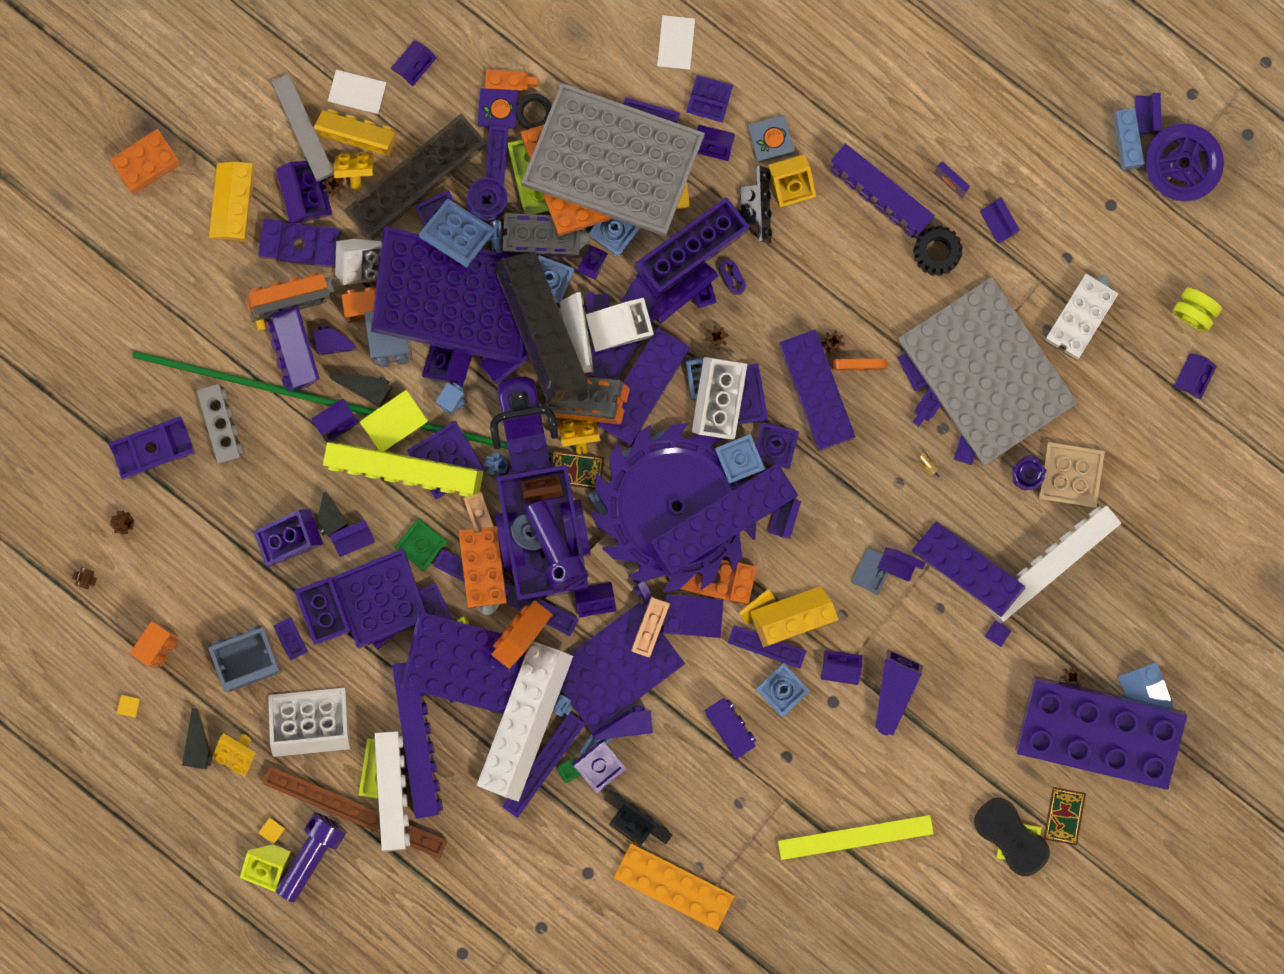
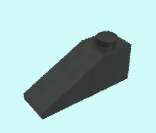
M331 374L330 376L331 380L378 407H382L392 390V387L389 385L390 381L381 376L379 379L372 376Z
M192 708L182 766L207 769L212 764L213 755L210 754L211 750L199 710Z

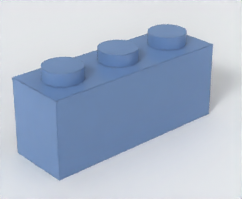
M1135 108L1116 111L1113 119L1122 171L1141 168L1144 165Z

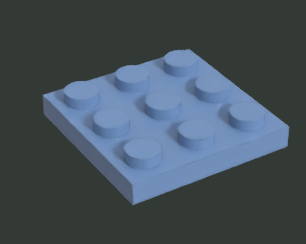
M447 199L422 229L418 237L463 266L468 267L492 237L496 229Z

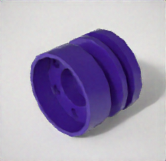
M485 177L478 179L471 185L466 198L467 211L484 222H491L499 218L507 204L508 195L506 188L495 178ZM483 199H490L489 204H482Z

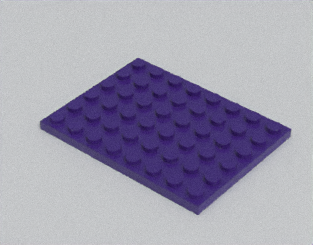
M385 226L382 235L370 332L520 365L522 362L532 260L481 249L469 266L465 267L418 237L419 234Z

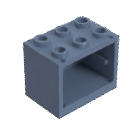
M373 311L364 312L370 357L375 365L382 368L390 366V363L397 362L398 365L408 364L409 360H413L410 340L370 332Z
M259 625L248 629L249 633L243 634L239 632L230 636V640H217L212 642L213 646L208 648L224 692L237 690L283 672L266 628L259 627Z

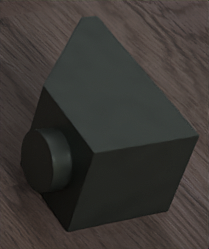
M324 492L317 518L319 522L317 527L322 535L327 534L330 537V534L342 530L348 526V523L328 492Z

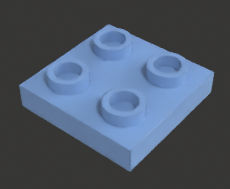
M614 218L594 225L589 232V236L614 255L620 257L640 227Z
M539 255L530 277L529 293L560 305V301L565 296L575 269Z
M784 663L755 689L781 717L810 692Z

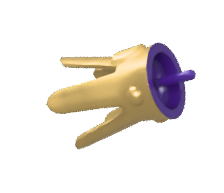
M928 450L926 451L929 457L925 453H922L920 456L925 465L917 460L913 462L914 465L925 471L929 478L934 473L939 477L936 471L940 466L936 461H933Z

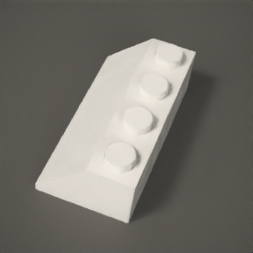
M578 292L560 301L561 308H558L559 319L563 320V326H560L561 337H565V344H562L564 356L567 355L568 362H565L566 374L571 376L590 377L594 376L588 324L585 316L586 308L581 292Z
M704 357L692 426L693 433L735 440L747 364Z

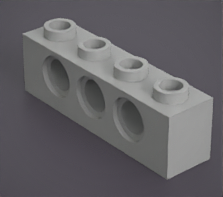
M217 384L197 390L217 463L223 465L242 459L241 454L244 451L241 442L237 443L236 436L239 434L236 424L232 425L231 422L233 413L231 407L227 406L225 399H228L226 389ZM215 401L221 403V407L217 411H213L211 408L212 403ZM224 419L226 426L223 429H218L217 422ZM224 438L231 439V445L229 447L222 446V440Z

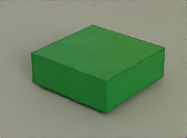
M574 758L556 766L565 784L581 776L572 764L575 762Z

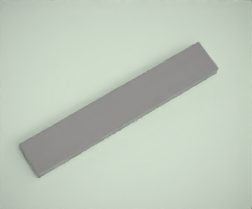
M289 74L271 81L317 182L334 175V171Z

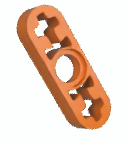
M887 359L831 360L832 370L887 369Z

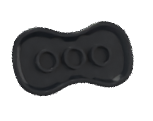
M993 798L977 811L974 817V825L978 834L995 844L1002 851L1009 868L1014 873L1020 876H1031L1044 867L1050 857V849L1046 840L1029 830L1022 823L1015 806L1010 801L1004 798Z

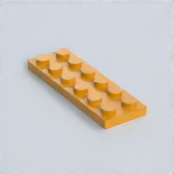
M632 843L614 876V879L717 931L735 897Z

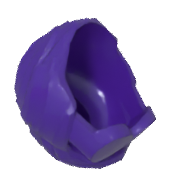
M1026 455L1013 467V483L1021 490L1037 489L1044 481L1047 469L1036 456Z

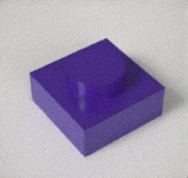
M994 621L984 637L1002 647L1011 630Z

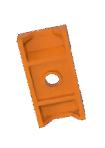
M722 560L718 570L720 575L718 583H711L705 588L700 589L702 575L696 573L679 590L748 605L757 567L738 563L735 571H732L730 561Z

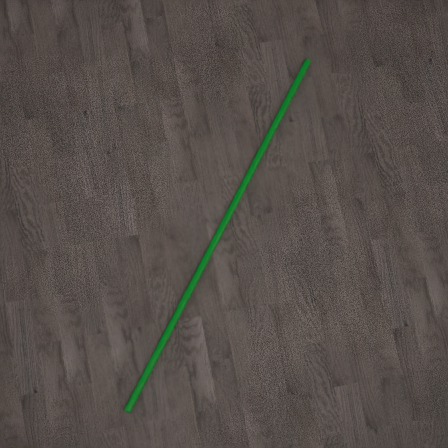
M138 351L133 353L134 359L318 404L332 406L338 402V400L302 391L288 392L285 387ZM347 403L351 411L355 413L370 415L376 411L375 409ZM426 422L419 428L437 432L445 426ZM463 431L468 440L493 446L492 438ZM500 440L501 448L508 450L507 442ZM548 452L549 460H551L552 453Z

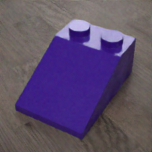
M311 509L297 510L253 531L266 567L324 545Z
M666 595V602H669L670 605L664 618L663 634L721 638L722 599Z

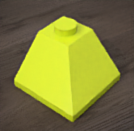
M273 844L248 850L240 878L275 892L288 863L291 851Z

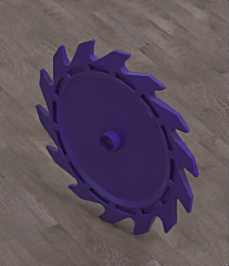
M688 423L672 425L656 441L650 439L651 425L647 426L637 433L628 457L622 455L619 443L616 444L609 457L611 483H606L599 474H596L595 491L605 506L607 515H601L594 511L590 513L596 527L617 541V546L603 547L602 549L613 560L637 563L640 566V569L628 575V578L645 582L664 576V572L650 552L647 544L746 483V481L740 480L729 484L717 452L712 450V445L723 438L699 435L684 439L682 438V432L688 426ZM672 503H677L680 506V511H674ZM756 523L743 530L753 540L756 539ZM740 533L669 576L670 582L663 591L668 592L681 589L696 573L702 575L700 589L705 588L715 581L724 557L730 560L732 571H735L742 558Z

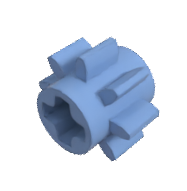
M493 452L492 456H487L484 462L485 469H487L486 473L499 477L500 473H505L508 468V462L505 460L506 456Z
M559 693L552 712L560 717L564 713L569 715L573 708L569 705L571 700Z

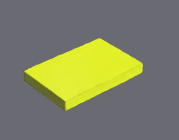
M407 389L361 420L360 423L379 451H385L429 420Z
M367 738L359 796L379 799L375 739ZM405 748L401 749V755H404Z

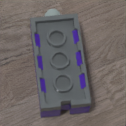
M504 213V232H507V236H503V254L579 258L580 250L590 241L589 233L584 228L558 236L551 215Z

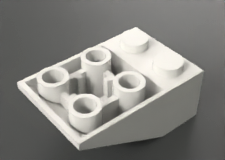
M362 239L336 241L335 275L343 286L377 281L382 241Z
M644 298L624 302L585 315L595 352L648 339L654 335Z

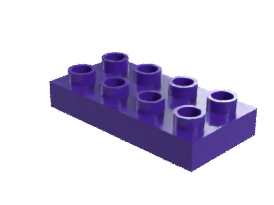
M1034 676L1015 750L1018 755L1168 790L1187 714L1182 710Z

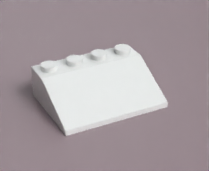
M345 688L268 695L270 747L273 757L350 749Z

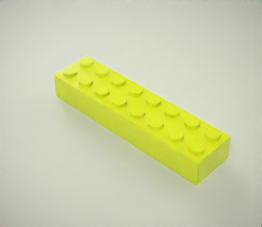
M327 442L323 465L328 466V470L339 472L345 469L347 474L362 475V473H366L365 477L381 479L382 476L384 481L399 482V480H402L404 485L418 486V484H422L421 488L430 490L438 487L441 492L445 493L459 491V495L474 497V494L480 493L484 472L483 470L338 442Z

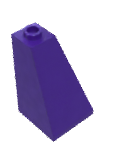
M887 650L875 726L878 732L887 736L889 734L894 735L923 669V665L890 650Z

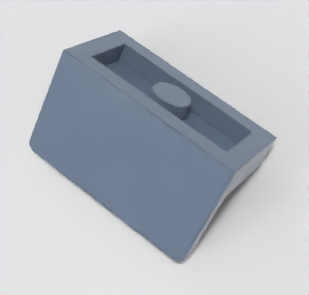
M868 548L851 582L878 595L888 573L878 569L883 554Z

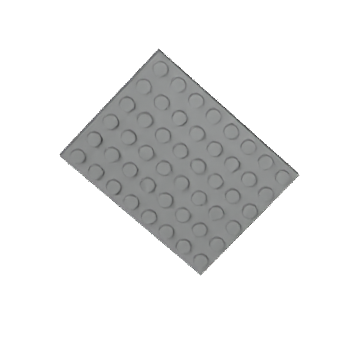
M561 83L521 185L666 236L705 133Z
M992 277L897 339L982 466H985L1078 404Z

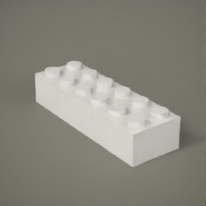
M399 732L375 733L381 847L383 852L407 850V846H410V835L406 833L405 829L406 826H409L408 814L404 813V807H408L407 795L403 794V788L407 787L406 776L402 775V768H405V756L401 755V749H404L403 736H400Z

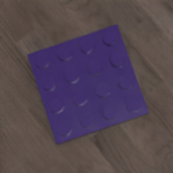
M404 549L332 577L358 649L415 627L419 612L427 613Z

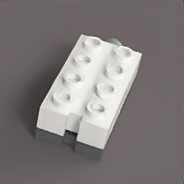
M1088 274L1083 276L1044 339V342L1056 349L1060 346L1065 350L1063 353L1075 361L1080 358L1119 294L1111 289L1108 276L1100 275L1093 278Z

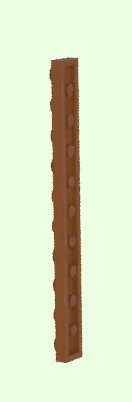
M269 766L262 782L263 785L381 834L380 814L378 811ZM411 825L405 827L406 833L410 835L411 847L439 859L441 858L448 842L447 840Z

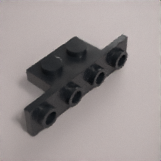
M756 166L757 185L740 187L741 216L748 225L758 224L759 242L771 243L772 229L770 219L772 212L770 209L771 192L769 190L771 176L768 168Z
M609 790L604 797L606 802L619 810L609 825L637 846L641 847L649 834H652L664 844H667L673 836L666 827L654 822L651 816L643 814L634 804L625 801L619 793Z

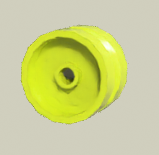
M1187 287L1181 295L1183 302H1177L1172 312L1189 326L1202 332H1209L1214 324L1211 318H1217L1222 307L1206 294Z

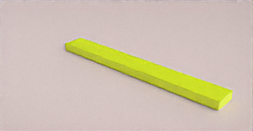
M926 815L779 840L778 846L780 858L785 860L932 835L934 833L931 816Z

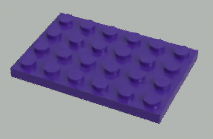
M640 602L569 654L573 658L561 691L566 698L571 700L572 706L592 733L685 665V662L661 630L650 658L631 651L646 612Z
M419 612L401 688L504 714L520 672L525 652L508 669L491 655L496 649L493 645L503 635L502 633Z

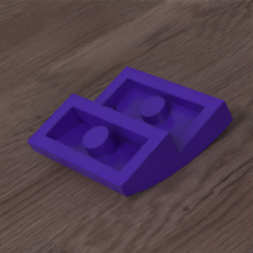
M696 75L686 113L723 123L733 85Z

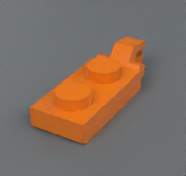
M486 70L485 88L523 92L528 90V87H538V77H528L529 73L520 71Z

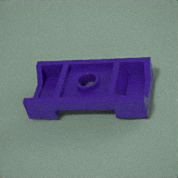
M264 218L258 256L263 259L335 268L336 241H338L341 231L338 228L300 225ZM303 239L305 246L302 249L295 248L296 240Z
M181 416L108 443L114 454L122 480L137 476L144 471L176 459L179 460L195 454ZM149 443L156 444L157 449L154 453L147 452L146 447Z

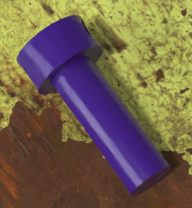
M538 501L525 509V513L551 566L545 574L553 591L562 592L581 584L589 576L580 556H571L546 501Z
M314 812L304 828L305 832L309 835L275 890L282 898L293 903L297 900L328 848L337 849L347 834V831L337 822L317 812Z

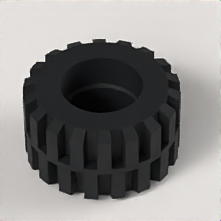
M939 225L937 227L932 226L928 230L925 229L917 238L913 249L914 261H917L918 268L921 267L924 273L928 272L931 276H942L943 274L950 273L959 263L963 253V246L960 244L961 239L956 236L955 231L951 232L950 228H942ZM930 242H943L948 247V257L943 261L931 259L927 253V246Z

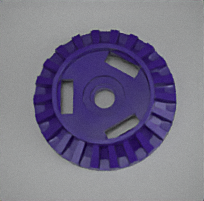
M1176 124L1165 128L1152 140L1145 156V170L1149 181L1153 184L1156 191L1174 201H1195L1206 196L1216 187L1224 169L1223 152L1217 140L1207 130L1193 124ZM1173 142H1177L1179 146L1165 157L1162 151ZM1199 152H1203L1205 155L1207 170L1201 169ZM1181 158L1188 159L1189 167L1182 168L1179 165V160ZM1168 177L1186 183L1185 187L1171 184L1167 181Z

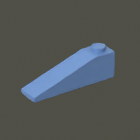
M1157 662L1118 676L1127 698L1173 708Z

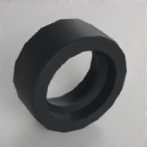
M532 93L526 95L517 105L516 113L519 123L527 130L544 125L552 107L551 103L541 94ZM530 102H539L545 107L546 115L539 123H530L524 117V108Z

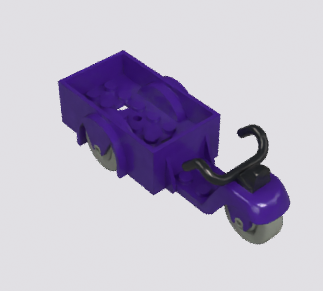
M514 377L504 380L497 388L501 413L491 420L490 431L494 449H500L501 442L498 424L503 421L512 470H508L509 475L496 477L502 513L495 514L505 571L513 570L519 602L589 590L588 580L586 579L571 589L554 592L545 574L551 566L547 558L541 559L540 551H543V549H525L512 536L511 528L515 519L525 515V509L538 502H525L521 482L559 475L563 496L539 501H546L571 556H580L583 563L584 557L591 556L581 499L573 500L567 465L554 467V462H549L541 414H545L548 417L551 438L556 439L559 437L555 414L550 408L539 406L536 383L532 378Z

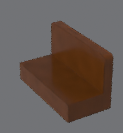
M559 475L521 482L526 503L563 496Z

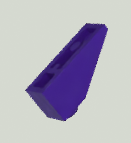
M634 706V710L626 711L594 732L592 738L600 740L653 733L651 710L645 708V706Z

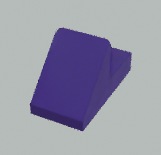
M590 246L577 271L592 279H596L608 253Z
M711 283L695 295L699 308L717 303Z

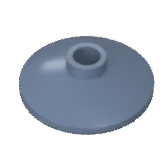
M527 515L517 517L511 528L514 540L525 549H541L542 547Z

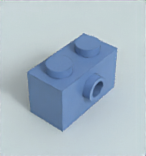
M454 382L452 385L447 383L435 403L439 408L454 416L456 411L460 410L466 401L465 394L463 393L464 390Z

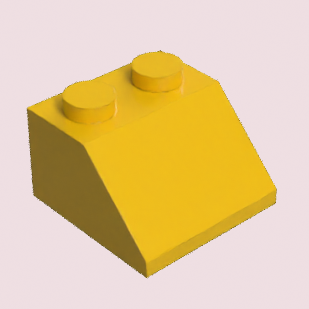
M805 154L768 165L780 207L816 197L811 168Z

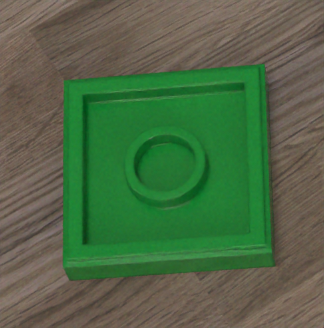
M417 518L394 548L397 551L404 549L407 558L425 572L448 541Z

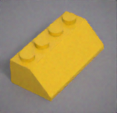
M328 109L327 112L322 110L314 126L317 136L390 157L397 136L393 128L384 125L380 128L368 120H364L363 123L357 121V118L351 115L343 117L334 110Z
M217 163L209 239L247 242L255 174L253 163Z
M821 586L750 611L763 648L839 620L831 599Z

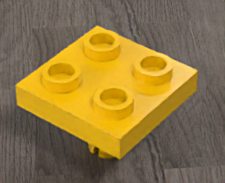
M360 152L356 155L342 153L335 156L334 178L349 177L351 189L361 188V176H373V153Z
M572 419L558 422L562 447L575 445L577 454H582L581 447L583 448V454L588 452L587 443L600 441L597 422Z
M223 733L219 738L213 758L218 763L231 768L236 774L246 777L256 752L247 748L251 743V739L247 735L242 734L238 741Z

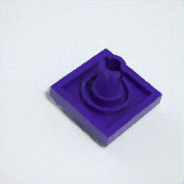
M762 422L756 443V448L762 462L770 465L778 463L780 467L790 469L799 431Z

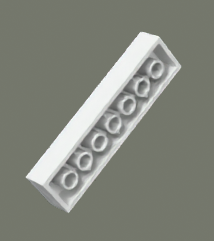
M1107 505L1103 508L1101 506L1095 508L1089 513L1090 518L1088 520L1084 518L1074 526L1076 529L1074 532L1070 530L1059 538L1061 540L1059 544L1054 543L1045 550L1047 554L1044 557L1042 555L1038 556L1030 563L1032 567L1029 569L1026 567L1015 575L1017 577L1016 580L1025 585L1026 589L1006 613L1000 617L986 607L998 623L1008 619L1121 524L1120 520Z
M534 641L530 644L476 786L519 802L571 664L572 655Z

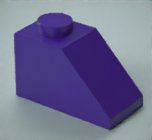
M329 326L318 327V330L314 331L318 356L356 350L354 343L335 329L329 328Z

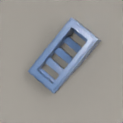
M704 357L685 360L691 399L697 398L698 391L694 392V388H699L700 384H693V381L700 380L701 375L692 376V373L702 371ZM701 364V367L691 368L690 365Z

